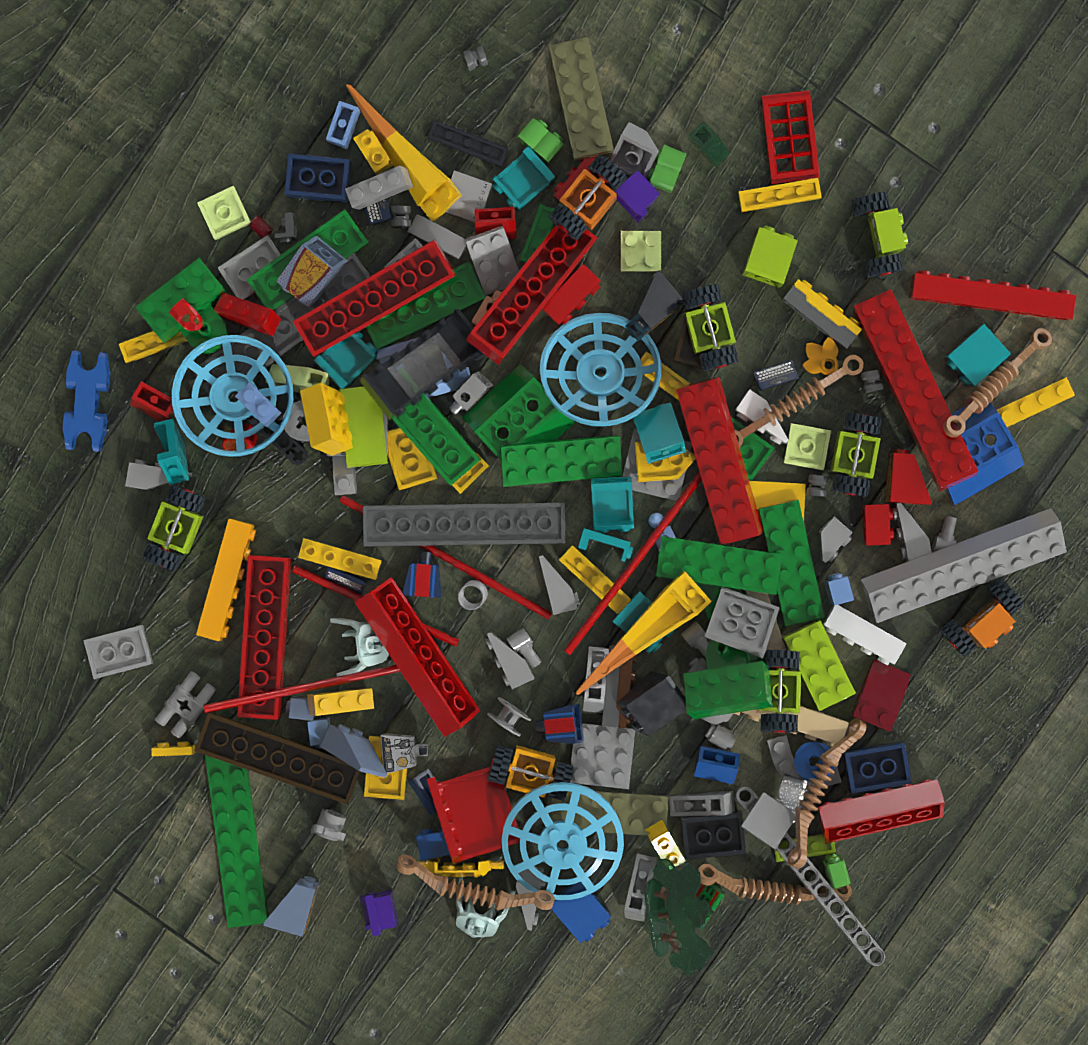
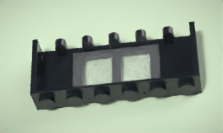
M457 308L450 317L440 320L437 326L431 330H426L416 341L412 340L409 342L405 349L399 353L395 352L385 363L378 364L371 373L362 375L360 382L389 420L395 416L399 418L407 411L406 408L412 405L414 407L423 400L421 398L426 393L431 395L438 389L437 385L441 382L446 384L454 377L453 374L458 370L460 372L464 371L470 366L469 362L474 359L478 361L485 354L466 340L474 327L461 310Z

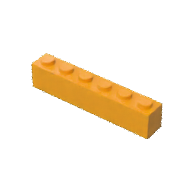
M228 519L196 635L215 641H222L223 638L227 637L229 631L227 622L229 618L232 619L235 607H232L234 599L237 600L240 588H238L239 580H243L246 569L243 568L245 560L248 561V555L251 553V549L248 548L250 541L253 542L255 539V525L235 519Z

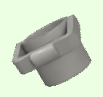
M322 809L317 824L312 825L311 832L329 840L344 841L346 834L341 833L347 817L329 809Z

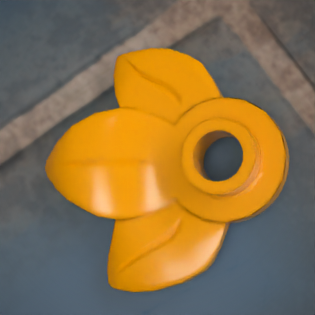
M830 337L825 340L822 346L815 343L806 344V354L809 360L802 366L807 372L811 374L821 372L824 375H830L838 370L839 363L836 359L838 347ZM826 362H830L832 364L831 369L825 368Z

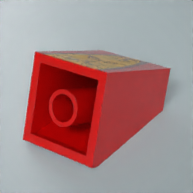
M897 449L894 450V453L888 454L884 502L931 505V498L915 455L909 454V450Z

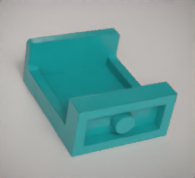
M528 146L522 155L498 176L492 178L494 182L492 186L499 194L502 192L508 198L505 201L510 207H515L520 211L555 180V176Z
M983 324L954 351L947 355L945 359L947 360L946 365L953 372L956 370L961 377L959 379L965 386L975 387L1011 353L988 327Z
M359 331L328 348L314 360L341 389H346L377 358L375 354L377 349L370 342L365 344L361 340L363 335Z
M671 403L660 404L655 408L643 410L633 417L647 464L686 452L684 439Z
M169 419L154 423L156 433L164 449L168 451L157 454L158 463L168 483L171 485L189 480L185 443L174 420Z
M631 476L592 478L594 530L606 533L616 529L620 532L633 529Z
M583 529L578 548L586 550L589 539L623 548L620 560L625 562L626 558L630 559L633 547L630 546L631 542L589 529Z
M638 591L612 621L626 633L652 602ZM675 629L665 636L668 638L675 631ZM664 637L660 638L644 650L648 654L651 651L655 653L662 645L660 641Z

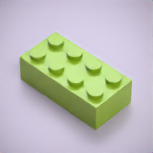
M820 620L811 622L782 637L788 650L799 652V669L797 670L801 672V678L817 710L821 711L856 694Z

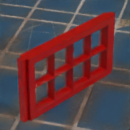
M810 90L761 96L771 185L814 178L820 179ZM804 103L805 116L790 117L789 105ZM785 105L786 118L771 120L770 107ZM806 120L807 133L792 135L791 122ZM787 123L788 135L773 137L772 124ZM808 138L809 151L794 152L793 140ZM789 140L790 153L775 155L774 142ZM810 155L811 168L796 170L795 157ZM791 158L792 170L777 172L776 159Z

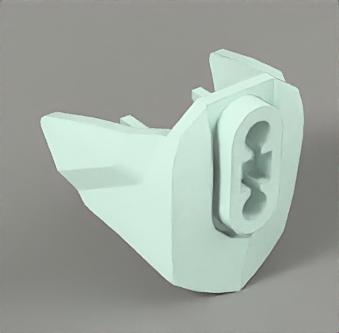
M345 618L330 619L331 623L350 625L354 628V630H347L342 634V637L353 636L356 638L357 654L345 657V660L350 662L360 661L359 664L352 666L349 670L336 673L337 677L360 672L366 667L388 660L389 653L368 622H358Z
M459 877L458 885L463 880V877ZM464 895L459 900H456V925L473 938L493 936L509 908L501 909L495 919L497 911L495 903L492 904L491 909L485 914H478L475 912L472 904V897L466 902L464 910L462 907Z

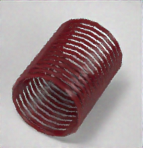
M260 215L256 216L249 223V226L261 239L264 236L270 235L273 231Z

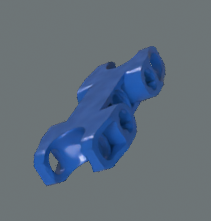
M72 351L66 373L67 389H75L74 411H65L63 418V433L67 450H74L76 439L82 432L90 434L93 451L101 452L107 433V414L98 413L99 391L108 392L110 387L111 373L107 353L99 352L97 365L94 369L87 371L82 366L81 352Z

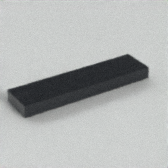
M435 119L427 136L428 140L501 168L509 151V148Z

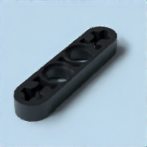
M251 416L246 418L254 427L260 423L256 418L251 419ZM264 427L261 430H259V432L267 439L272 435L267 434L264 431ZM285 430L272 442L292 463L301 465L307 461V451L294 438L290 437ZM283 436L288 437L290 441L286 448L280 447L278 443L279 439ZM293 444H295L296 447L293 449L296 452L302 451L303 454L301 456L303 459L295 461V454L290 451L288 455L286 451L290 450Z

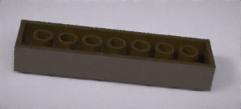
M208 712L194 750L195 752L347 805L360 771L331 753L214 712Z

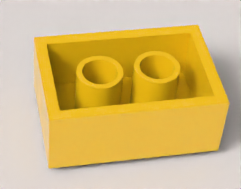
M321 382L301 390L300 393L311 447L331 456L353 448V438L348 426L349 417L345 411V398L342 392Z

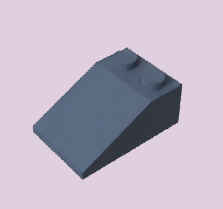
M339 724L338 727L329 726L321 743V748L358 771L386 778L387 773L370 740L362 736V731L355 728L350 730V728Z

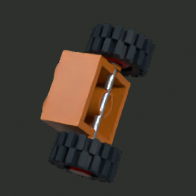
M598 155L588 167L591 173L586 169L581 172L559 200L560 204L549 216V219L561 231L575 240L580 238L587 227L592 230L616 201L617 193L614 191H617L627 179L626 174L617 165H614L612 161L602 155Z
M1001 578L996 579L986 588L993 597L994 602H990L963 628L954 620H951L940 630L941 634L963 657H966L977 646L985 649L993 647L998 642L997 638L1002 633L1006 635L1013 629L1012 624L1016 621L1010 615H1013L1024 603L1015 591Z

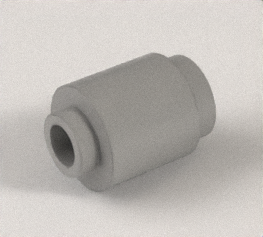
M711 724L705 734L709 738L708 741L724 751L726 748L731 749L736 741L733 738L735 733L721 724Z

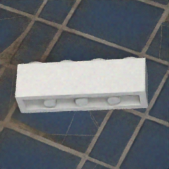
M832 605L822 623L826 626L825 631L834 636L836 633L844 636L843 641L852 646L854 643L860 645V650L868 655L872 653L878 655L877 660L886 665L889 663L895 665L906 646L905 642L839 605Z

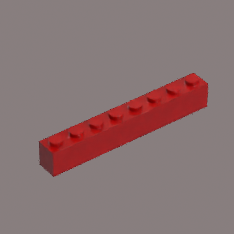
M919 270L918 273L912 275L909 299L1065 321L1072 320L1074 316L1076 295H1072L1069 290L1051 292V288L1038 287V290L1030 289V285L1019 284L1018 287L1010 286L1011 283L999 281L998 284L990 283L991 280L988 279L970 281L971 277L958 276V279L950 278V274L938 273V276L930 275L931 272Z

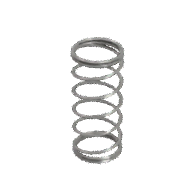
M478 580L467 582L459 590V604L467 610L479 608L488 595L485 584ZM465 587H477L482 594L481 602L476 604L468 602L464 596Z

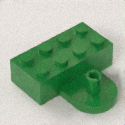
M200 258L135 307L163 343H166L177 333L181 332L195 349L212 338L228 335L226 324L212 307L218 302L222 292L226 293V291ZM181 299H185L199 313L203 326L197 331L186 330L169 314V311ZM188 313L185 314L182 320L189 322L190 315ZM197 318L194 320L196 324H198ZM215 345L203 353L211 354L217 352L223 345Z
M711 640L706 649L707 670L684 674L687 714L693 719L773 707L768 666L763 661L748 663L747 652Z

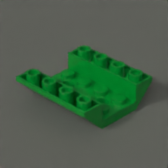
M519 364L462 417L499 459L501 445L556 441L575 423L572 419L559 412L550 402L543 386L522 364ZM530 400L538 402L539 407L536 411L528 410L527 403ZM501 427H505L509 431V435L505 439H500L497 436V431Z

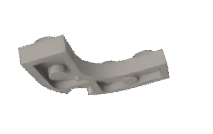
M786 734L767 739L773 764L779 774L786 781L797 787L806 789V785L813 786L811 782L803 780L797 774ZM835 766L833 768L835 773L829 775L831 781H824L827 786L841 783L838 768Z

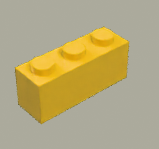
M357 688L307 695L309 715L319 716L374 709L372 688Z

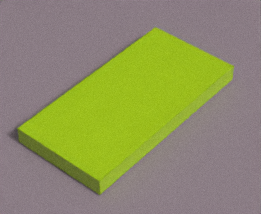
M365 387L340 389L345 398L344 406L349 417L348 426L353 438V448L345 451L347 468L388 464L383 411Z

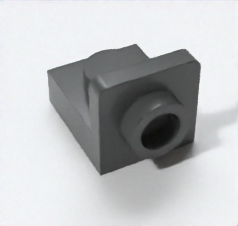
M293 212L284 213L285 218L282 219V229L286 233L274 234V238L280 240V243H292V239H297L296 215Z

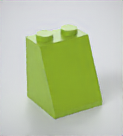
M768 226L759 227L742 275L781 288L785 282L798 240H795L794 236L789 233L783 232L781 235L775 233L774 228Z

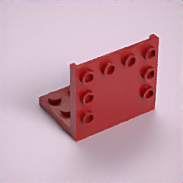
M490 767L444 782H436L435 777L427 779L453 864L502 849L503 827L512 807L504 784L488 781ZM514 818L511 826L518 828L516 820ZM508 835V846L520 843V838Z

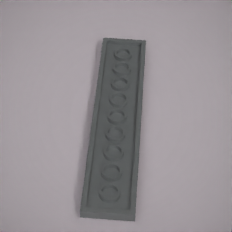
M353 253L346 258L348 261L315 303L307 307L300 304L294 296L274 310L281 318V321L273 337L250 328L240 336L250 337L264 343L281 357L303 341L292 321L370 277V274L356 254ZM231 342L233 355H243L257 360L263 351L246 343ZM223 348L199 366L204 368L211 361L224 356ZM269 356L263 366L266 368L275 360ZM234 361L235 372L247 375L252 368L251 364ZM226 362L217 365L209 373L217 379L226 374ZM203 379L201 385L210 395L212 385Z
M565 503L363 506L364 547L564 544Z

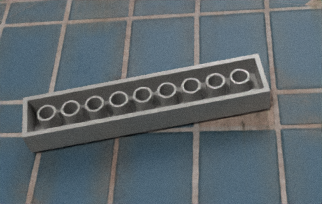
M1050 508L863 578L861 582L869 610L876 623L1066 553L1061 521Z

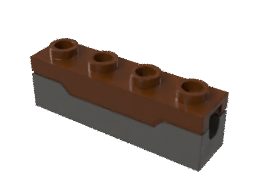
M609 644V652L615 645ZM637 654L606 676L602 726L626 728V724L631 722L620 713L621 708L617 703L630 691V683L634 684L635 671H632V663L636 664Z

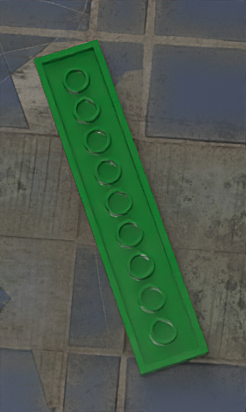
M205 755L228 928L263 924L268 918L249 770Z

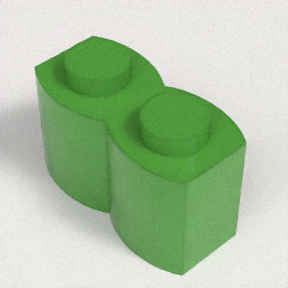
M533 118L517 136V139L526 147L529 146L548 165L563 148V138L556 132H553V134L546 129L548 126L541 119L535 120Z
M664 145L663 149H658V154L655 158L658 161L655 168L651 167L647 179H650V184L653 187L672 193L687 154Z
M837 853L825 855L822 863L829 885L833 889L849 885L851 881L844 858L841 855H837Z

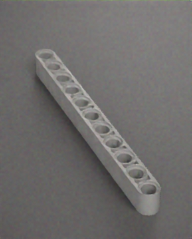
M742 787L735 794L737 803L748 815L758 801V796L749 787ZM743 790L750 794V799L747 802H743L739 798V794ZM786 832L783 838L788 840L789 845L787 849L783 850L777 846L775 850L788 864V855L796 847V843ZM807 858L805 864L799 869L788 864L865 961L874 966L881 965L885 960L883 950ZM807 870H812L814 873V879L810 882L804 878V873ZM820 886H825L827 889V895L823 898L817 894V889ZM833 902H838L840 905V911L836 914L830 910ZM847 918H851L853 921V927L849 930H846L843 926V922ZM860 934L865 935L867 940L863 946H859L856 941ZM876 950L879 952L880 957L878 961L872 962L870 960V953Z

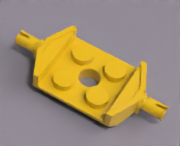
M440 858L417 861L434 875L474 876L478 878L481 875L485 876L491 869H504V861H491L486 858H480L478 866H475V862H465L462 866H455L452 862H445L440 866Z

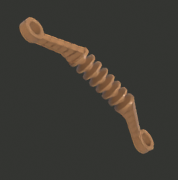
M1039 328L1034 331L1030 336L1031 343L1011 362L1003 361L996 368V371H993L991 376H988L986 381H983L981 386H978L976 391H973L971 396L966 398L965 403L967 406L958 416L954 415L945 420L943 429L948 436L958 437L965 430V421L972 413H981L983 408H986L988 403L992 402L993 398L997 397L998 393L1002 392L1003 388L1007 387L1008 383L1018 376L1019 371L1017 368L1036 349L1043 350L1051 344L1052 336L1048 330ZM1037 335L1043 336L1045 343H1041ZM951 422L957 424L958 431H954L951 428Z
M850 355L844 359L842 368L826 378L818 381L814 377L812 379L813 386L806 382V390L801 386L798 387L800 394L792 391V399L785 395L786 403L779 399L778 408L773 403L771 404V412L764 408L765 416L740 431L735 430L739 447L743 443V438L770 422L772 426H776L775 418L782 422L783 413L787 417H790V409L796 413V405L803 409V401L811 404L810 397L817 400V392L824 396L826 394L824 388L846 374H859L863 369L862 359L857 355ZM849 360H856L858 362V369L856 371H851L848 368Z
M855 718L849 723L847 736L820 755L819 759L824 763H816L820 771H813L812 773L817 778L809 779L813 786L806 785L805 788L810 793L802 794L807 800H799L803 808L795 809L797 841L796 847L788 855V864L796 869L801 868L807 860V828L811 820L814 819V815L810 813V810L817 811L818 808L813 805L814 803H821L817 795H825L820 789L828 788L824 781H831L827 773H835L830 767H837L842 753L860 739L866 731V723L859 718Z
M409 855L399 856L396 862V869L400 873L406 875L415 873L436 890L440 896H443L448 891L449 898L456 893V900H459L464 895V902H467L472 897V904H475L477 899H480V906H483L485 901H487L488 908H491L492 904L495 903L496 910L498 911L504 908L533 903L542 910H550L555 901L554 895L545 890L516 895L500 890L499 894L495 895V888L488 893L487 886L482 891H480L479 884L472 889L471 882L468 883L467 887H464V880H461L459 885H456V878H453L451 883H448V876L434 875Z
M710 864L701 865L696 874L698 881L703 885H712L714 882L720 883V885L739 895L740 898H744L747 893L748 899H752L755 896L756 900H760L762 896V899L767 901L770 896L771 902H775L777 899L779 903H782L785 899L787 904L793 901L795 905H799L802 901L815 900L809 890L801 887V885H795L793 889L792 884L785 886L784 883H780L778 886L777 882H772L770 887L769 881H765L763 884L761 880H757L755 884L754 879H750L747 884L746 878L733 879L716 870ZM703 872L709 873L711 877H706ZM849 885L833 889L843 902L848 901L852 894V889ZM825 886L817 889L819 897L823 898L827 895ZM837 889L843 890L845 894L839 893Z

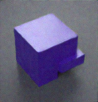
M638 170L617 191H614L617 193L616 200L638 223L648 213L647 209L660 195Z
M393 890L377 893L369 892L359 898L360 902H362L366 921L365 929H371L372 936L381 935L383 929L397 926L398 915Z

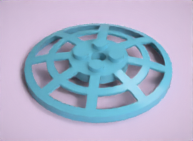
M593 313L576 317L565 325L563 324L549 338L540 360V377L546 396L559 412L576 422L590 426L617 425L637 416L653 400L661 379L660 355L649 334L643 337L642 340L650 350L654 364L642 366L639 355L632 347L637 341L635 338L629 336L624 341L613 335L602 334L601 322L625 327L628 321L627 318L610 313ZM593 323L594 334L582 337L573 344L563 336L578 326ZM558 341L566 349L560 360L558 371L546 370L549 354ZM594 341L595 350L585 355L577 349L586 343ZM602 341L612 342L621 347L613 353L603 349ZM627 352L634 360L635 368H624L621 358ZM570 355L579 361L576 371H564ZM603 369L606 374L599 377L595 374V371ZM655 372L652 390L647 399L643 401L635 396L641 386L643 374ZM637 376L631 392L621 386L624 377ZM547 378L559 379L563 392L569 398L564 404L560 405L552 395ZM565 379H577L581 389L573 395L567 387ZM617 392L624 398L615 404L607 406L606 396ZM588 393L598 397V406L589 405L580 400ZM628 402L639 407L625 417L608 421L607 411L618 409ZM576 404L583 409L599 412L600 421L580 418L571 414L568 410Z
M225 335L212 338L193 349L178 368L172 387L174 414L186 436L204 450L228 457L252 454L271 444L287 425L294 402L292 379L279 355L264 343L239 335ZM231 342L246 343L263 351L257 360L243 355H233ZM215 345H223L224 356L211 361L204 368L194 362V359L205 350ZM269 356L281 368L287 385L275 387L270 373L263 366ZM234 361L251 364L252 368L247 375L235 372ZM226 362V374L217 379L209 373L217 365ZM190 368L198 374L193 385L192 399L179 400L183 376L186 370ZM260 371L266 378L269 388L259 389V391L265 397L270 396V402L274 406H276V395L288 393L287 410L280 425L273 421L268 426V428L274 431L268 439L257 446L245 449L244 438L257 433L265 425L260 422L252 429L243 432L242 420L254 415L239 400L237 402H230L229 395L233 391L239 393L249 382L256 387L253 379ZM204 379L212 385L209 397L198 398L199 388ZM211 405L216 415L210 423L203 416L200 406ZM193 407L198 420L205 427L198 437L187 426L181 408ZM223 419L234 421L235 433L218 430L217 426ZM212 433L222 438L236 439L237 451L221 450L206 444L205 441Z
M568 782L542 785L521 797L509 812L502 834V851L505 862L516 880L531 892L540 891L529 885L518 874L526 869H529L539 879L548 882L546 891L552 894L556 885H571L582 882L587 889L586 891L571 895L553 894L555 900L581 898L604 886L617 870L624 847L621 822L610 803L594 790ZM554 791L572 792L569 804L558 803L546 807L543 806L539 796ZM580 794L596 801L605 809L607 814L597 820L590 812L577 806ZM532 801L537 812L528 819L523 830L511 826L517 813L525 804ZM558 810L567 811L565 820L554 822L548 814ZM575 813L585 817L591 824L582 829L573 822ZM541 817L546 827L541 831L540 835L530 833L529 830L532 825ZM610 821L613 822L617 833V852L605 851V836L602 827ZM595 831L599 838V849L587 847L586 837ZM509 834L520 838V851L523 862L514 866L508 851ZM526 840L538 844L539 854L530 859L526 850ZM560 840H565L569 845L565 849H560L557 843ZM584 856L596 857L593 865L584 872L579 865ZM602 859L614 860L607 875L594 886L588 877L597 870ZM545 861V863L552 867L550 877L541 873L534 866ZM572 868L577 875L575 878L558 879L561 869Z

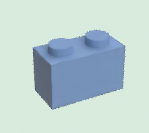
M339 101L326 137L328 143L348 149L360 115L358 107Z
M251 382L235 396L266 427L281 414Z
M835 573L828 575V580L823 581L831 605L835 606L854 600L848 576Z

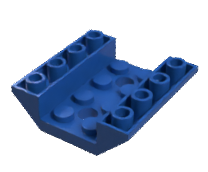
M988 403V406L983 408L981 413L973 412L965 421V430L961 435L979 472L976 476L945 489L954 506L1024 466L1018 445L998 411L991 403ZM964 406L963 408L957 410L956 412L952 413L951 415H952V416H954V415L958 416V415L964 410V408H965L966 406ZM987 434H992L995 437V442L991 446L985 443V436Z

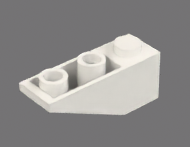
M751 390L747 391L735 409L738 412L737 417L745 422L749 420L752 423L765 416L764 408H767L770 412L772 410L765 399ZM776 418V426H772L769 422L758 429L761 433L765 431L771 435L770 439L779 445L781 442L783 444L788 442V438Z

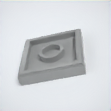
M763 792L741 827L771 848L776 849L796 817L795 813Z

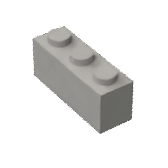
M398 166L345 190L352 208L360 210L413 188V184L407 168Z

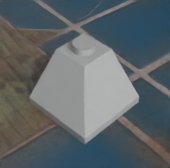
M629 122L620 136L610 161L617 165L623 173L632 176L638 170L646 179L658 154V149L647 131Z

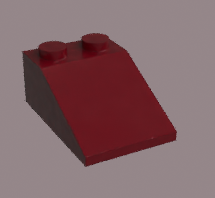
M873 659L850 714L890 732L899 713L911 674Z

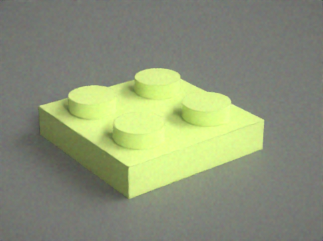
M234 186L197 203L214 240L243 228L251 222Z
M621 231V272H657L659 270L661 272V231Z
M791 423L783 463L824 470L831 430Z

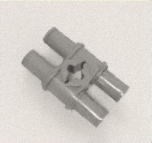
M193 671L188 674L181 685H176L174 692L168 700L164 701V708L155 718L157 723L165 726L173 714L178 713L181 718L171 730V733L177 738H181L189 726L196 723V719L204 710L203 705H207V702L216 691L212 685L207 683L197 697L192 696L191 690L200 680V676ZM188 701L187 705L189 708L183 709L184 704L182 702Z

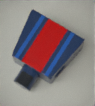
M419 552V563H410L403 595L442 597L439 565L431 564V552Z
M580 704L545 712L543 715L544 721H537L535 724L536 732L545 733L547 741L571 744L584 742Z

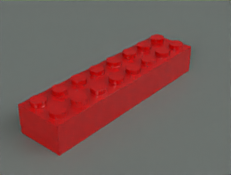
M555 226L477 323L466 340L499 365L590 250L597 237L586 229L580 238L575 240Z
M434 239L292 322L314 357L444 283L456 274L437 240Z
M717 376L679 387L676 391L720 544L723 545L759 536L763 532V528L720 377Z
M248 555L239 698L283 688L291 558ZM282 697L238 706L237 717L278 720L281 718Z
M392 577L355 601L359 611L363 614L444 737L461 729L480 712V709Z

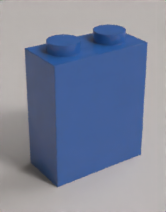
M578 882L568 886L559 895L576 894L587 889L582 882ZM594 893L572 900H555L551 908L580 943L584 940L586 942L595 935L594 931L599 927L603 929L610 923L611 913Z

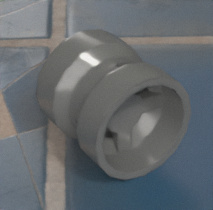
M482 46L476 47L473 51L467 50L463 52L469 71L474 70L477 66L483 67L488 65Z
M391 206V214L393 215L391 227L411 228V221L409 220L411 207Z
M880 369L860 373L861 380L864 382L862 387L863 393L883 390V384L879 381L881 376Z
M808 475L809 487L807 488L806 495L826 497L827 490L825 485L828 483V477Z

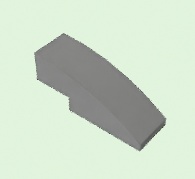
M418 214L413 220L411 228L407 231L426 243L436 239L442 251L457 260L461 259L467 248L464 238Z

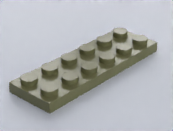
M588 37L549 45L574 161L614 152Z
M595 791L605 798L616 811L621 822L623 834L648 836L645 829L661 820L664 821L667 827L669 796ZM567 792L564 801L548 797L547 806L558 803L569 804L572 792ZM580 794L577 806L590 812L597 820L607 814L605 809L596 801ZM558 810L548 814L554 822L565 820L567 811ZM575 813L573 822L582 829L591 824L585 817ZM612 821L602 827L604 833H616Z

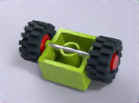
M887 192L874 193L852 199L851 205L854 217L870 216L868 221L876 258L864 262L867 278L902 271L903 266L900 254H896L903 251L908 244L906 232L903 233L901 226L904 224L902 213L898 212V208L890 209Z
M718 284L699 287L683 293L687 310L701 307V309L685 313L684 316L694 354L709 351L699 355L703 371L718 369L739 362L735 345L728 346L734 344L736 340L726 303L709 306L722 300Z
M847 412L845 414L843 429L855 431L856 434L844 431L837 432L830 471L847 474L848 476L834 474L832 491L853 496H868L870 481L855 477L872 479L874 476L881 438L865 436V434L879 435L881 418Z
M171 484L165 499L167 501H162L147 538L161 544L162 547L148 543L142 558L163 568L176 571L182 555L170 550V548L183 554H189L204 517L197 513H200L205 497L191 490Z
M766 650L762 661L769 669H775L776 671L769 670L773 707L756 710V713H766L761 714L760 731L774 733L798 732V715L794 714L800 713L801 672L785 671V669H799V652L791 650Z

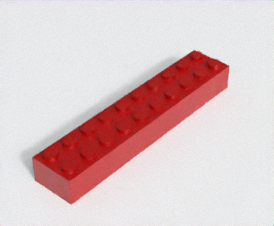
M890 289L855 305L853 313L860 323L862 332L938 491L940 492L976 476L979 471L962 435L950 437L944 432L943 423L952 415L892 290ZM951 422V428L954 431H958L956 423Z

